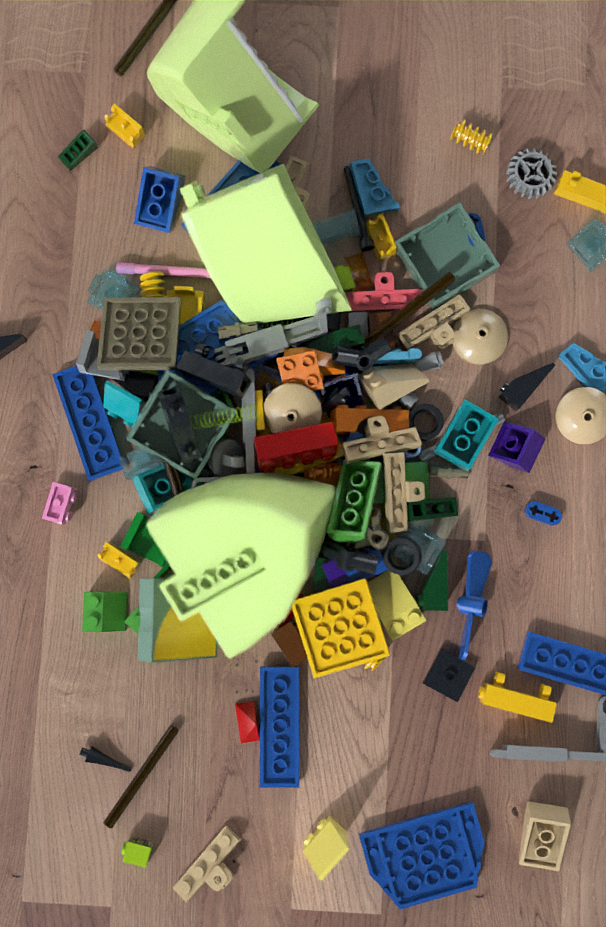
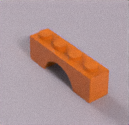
M339 405L336 409L330 411V422H333L336 434H350L356 432L361 421L376 416H383L387 421L390 433L409 429V410H402V407H390V410H386L383 407L379 410L376 406L372 407V409H366V406H355V409H350L348 405Z

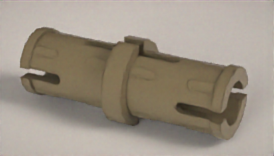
M256 321L242 324L237 322L235 325L218 327L219 339L236 336L238 338L258 331Z
M430 464L429 477L468 479L469 470L465 471L458 466H452V464Z

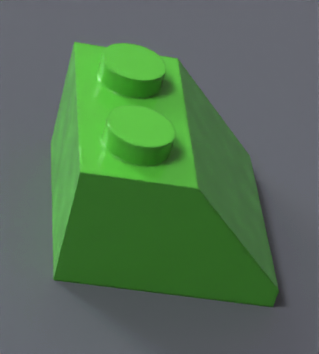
M84 592L82 632L126 631V623L124 621L127 616V592Z

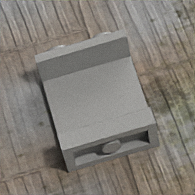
M86 330L76 363L79 372L125 381L126 374L129 375L131 370H98L97 358L100 339L96 338L94 331Z

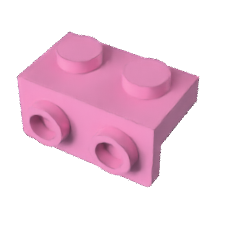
M53 482L42 519L66 525L72 516L70 509L72 503H75L77 499V488Z

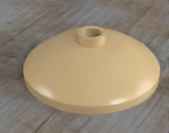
M472 309L457 319L453 326L455 337L452 345L456 353L469 363L476 365L491 363L498 359L507 347V327L501 317L490 310ZM479 331H484L485 336H480Z
M297 383L282 384L273 389L264 402V421L272 433L319 425L322 416L321 403L317 395L304 385ZM288 414H293L295 418L290 419Z
M580 387L566 393L559 401L555 412L556 424L561 434L577 444H591L605 437L606 395L600 390L591 387ZM587 413L590 414L589 420L584 419V416Z

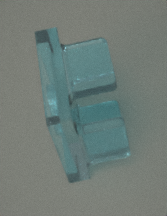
M598 219L592 220L567 243L590 272L606 260V222L602 225Z
M103 270L101 276L99 274L95 275L88 288L91 295L87 303L103 311L104 298H133L139 287L129 282L125 276L117 272Z
M142 448L127 453L131 469L125 457L119 458L126 480H132L141 473L164 465L161 457L156 455L154 459L152 454Z
M412 521L408 531H405L402 536L412 538L420 546L422 558L416 570L427 575L447 541ZM405 544L397 545L392 555L410 565L414 558L412 549Z

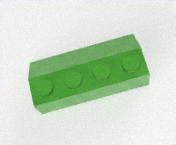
M343 460L327 534L334 541L355 543L366 538L381 468L380 462L357 461L347 464L346 460Z

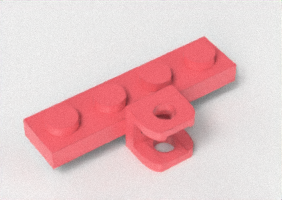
M391 272L377 273L374 278V291L346 292V297L352 310L347 312L401 310L422 293V289L394 290L393 274ZM384 279L387 283L383 284L381 280Z

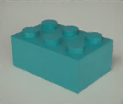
M465 399L460 403L433 452L461 469L468 471L474 464L499 419Z

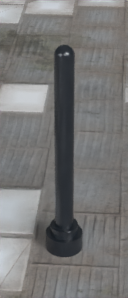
M345 166L344 174L361 235L359 242L361 252H367L375 248L374 240L371 239V236H368L351 169L349 166Z

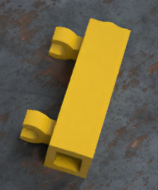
M564 170L559 178L554 194L606 213V185L580 176L581 173L577 171L571 173Z
M496 671L493 684L484 682L483 687L481 686L479 689L478 698H480V702L484 705L553 723L557 703L548 699L552 689L549 685H540L539 696L526 694L502 687L506 675Z

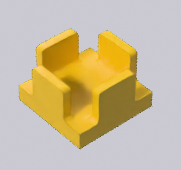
M174 286V290H167L166 296H164L181 298L180 325L204 311V291H195L193 287Z

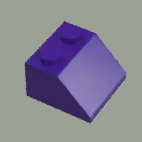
M504 422L488 456L514 469L530 473L545 442V438L534 429Z

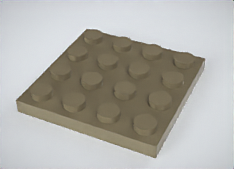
M104 298L97 358L98 370H177L181 298Z

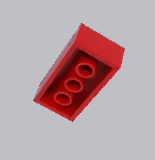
M333 422L254 437L259 472L270 473L279 467L290 469L299 463L310 465L316 460H332L336 457L338 448Z

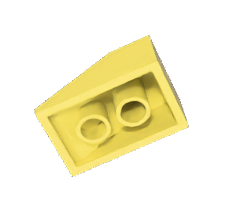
M387 570L367 582L379 620L392 641L426 621L398 574Z
M331 816L327 819L323 818L316 826L317 830L314 834H308L303 841V852L321 881L349 850L347 831Z

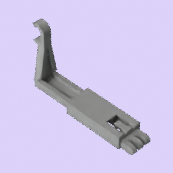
M324 298L316 303L314 317L286 326L278 324L225 341L226 346L213 350L214 355H219L216 357V361L221 362L225 360V362L219 364L227 367L233 366L234 368L238 358L246 360V363H250L284 352V349H289V346L328 334L326 314L332 312L330 298ZM242 348H248L249 353L236 356V353H243Z
M248 369L246 375L251 380V383L243 399L241 398L242 406L246 408L250 419L248 421L244 420L245 409L242 407L243 443H245L246 474H253L256 421L253 419L255 418L254 407H251L252 416H250L249 407L252 404L255 405L254 371ZM198 477L193 480L192 488L196 487L197 482H211L222 477Z
M606 696L600 697L597 701L596 749L599 750L598 753L568 751L566 748L502 744V750L491 749L489 755L494 758L606 762V714L603 712V702L606 700Z

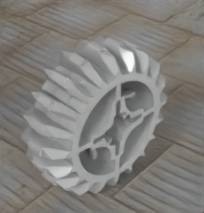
M527 148L524 152L519 151L517 156L514 155L511 162L507 166L509 169L506 171V175H508L506 180L507 182H512L509 187L510 189L515 188L514 194L520 192L521 198L527 195L529 200L532 196L537 199L540 195L545 196L547 192L551 191L552 186L556 183L557 172L555 170L557 165H552L554 159H548L549 153L543 155V150L537 153L535 148L531 152ZM540 168L543 169L545 173V178L543 177L544 175L541 173ZM518 169L523 176V180L518 175ZM536 170L533 175H530V176L528 177V175L530 174V172L533 173V171Z

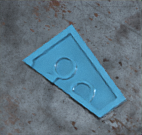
M369 158L350 162L351 173L364 217L400 209L399 204L392 198L388 187L386 188L380 180L381 177Z
M572 343L557 356L584 387L595 388L601 392L606 391L605 361L602 362L575 343Z

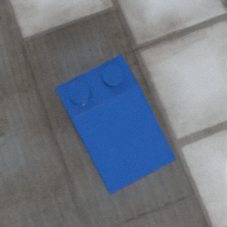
M152 166L143 167L134 224L170 233L182 197L180 189L184 187L186 175Z

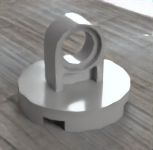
M226 438L216 442L217 444L212 449L208 459L210 469H213L214 474L221 477L234 475L240 467L245 466V456L240 444L235 440Z

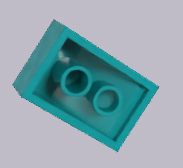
M106 381L103 407L108 410V415L115 419L119 416L124 419V424L132 427L146 403L115 384Z
M165 465L141 473L132 479L147 514L158 511L167 500L174 497ZM178 470L184 491L192 489L194 478ZM201 482L196 483V487L202 485Z

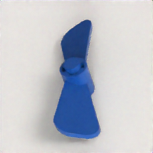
M476 550L471 551L467 557L466 594H463L457 600L459 612L467 614L458 655L461 660H465L468 654L473 616L485 617L488 608L487 598L481 597L492 560L489 554Z

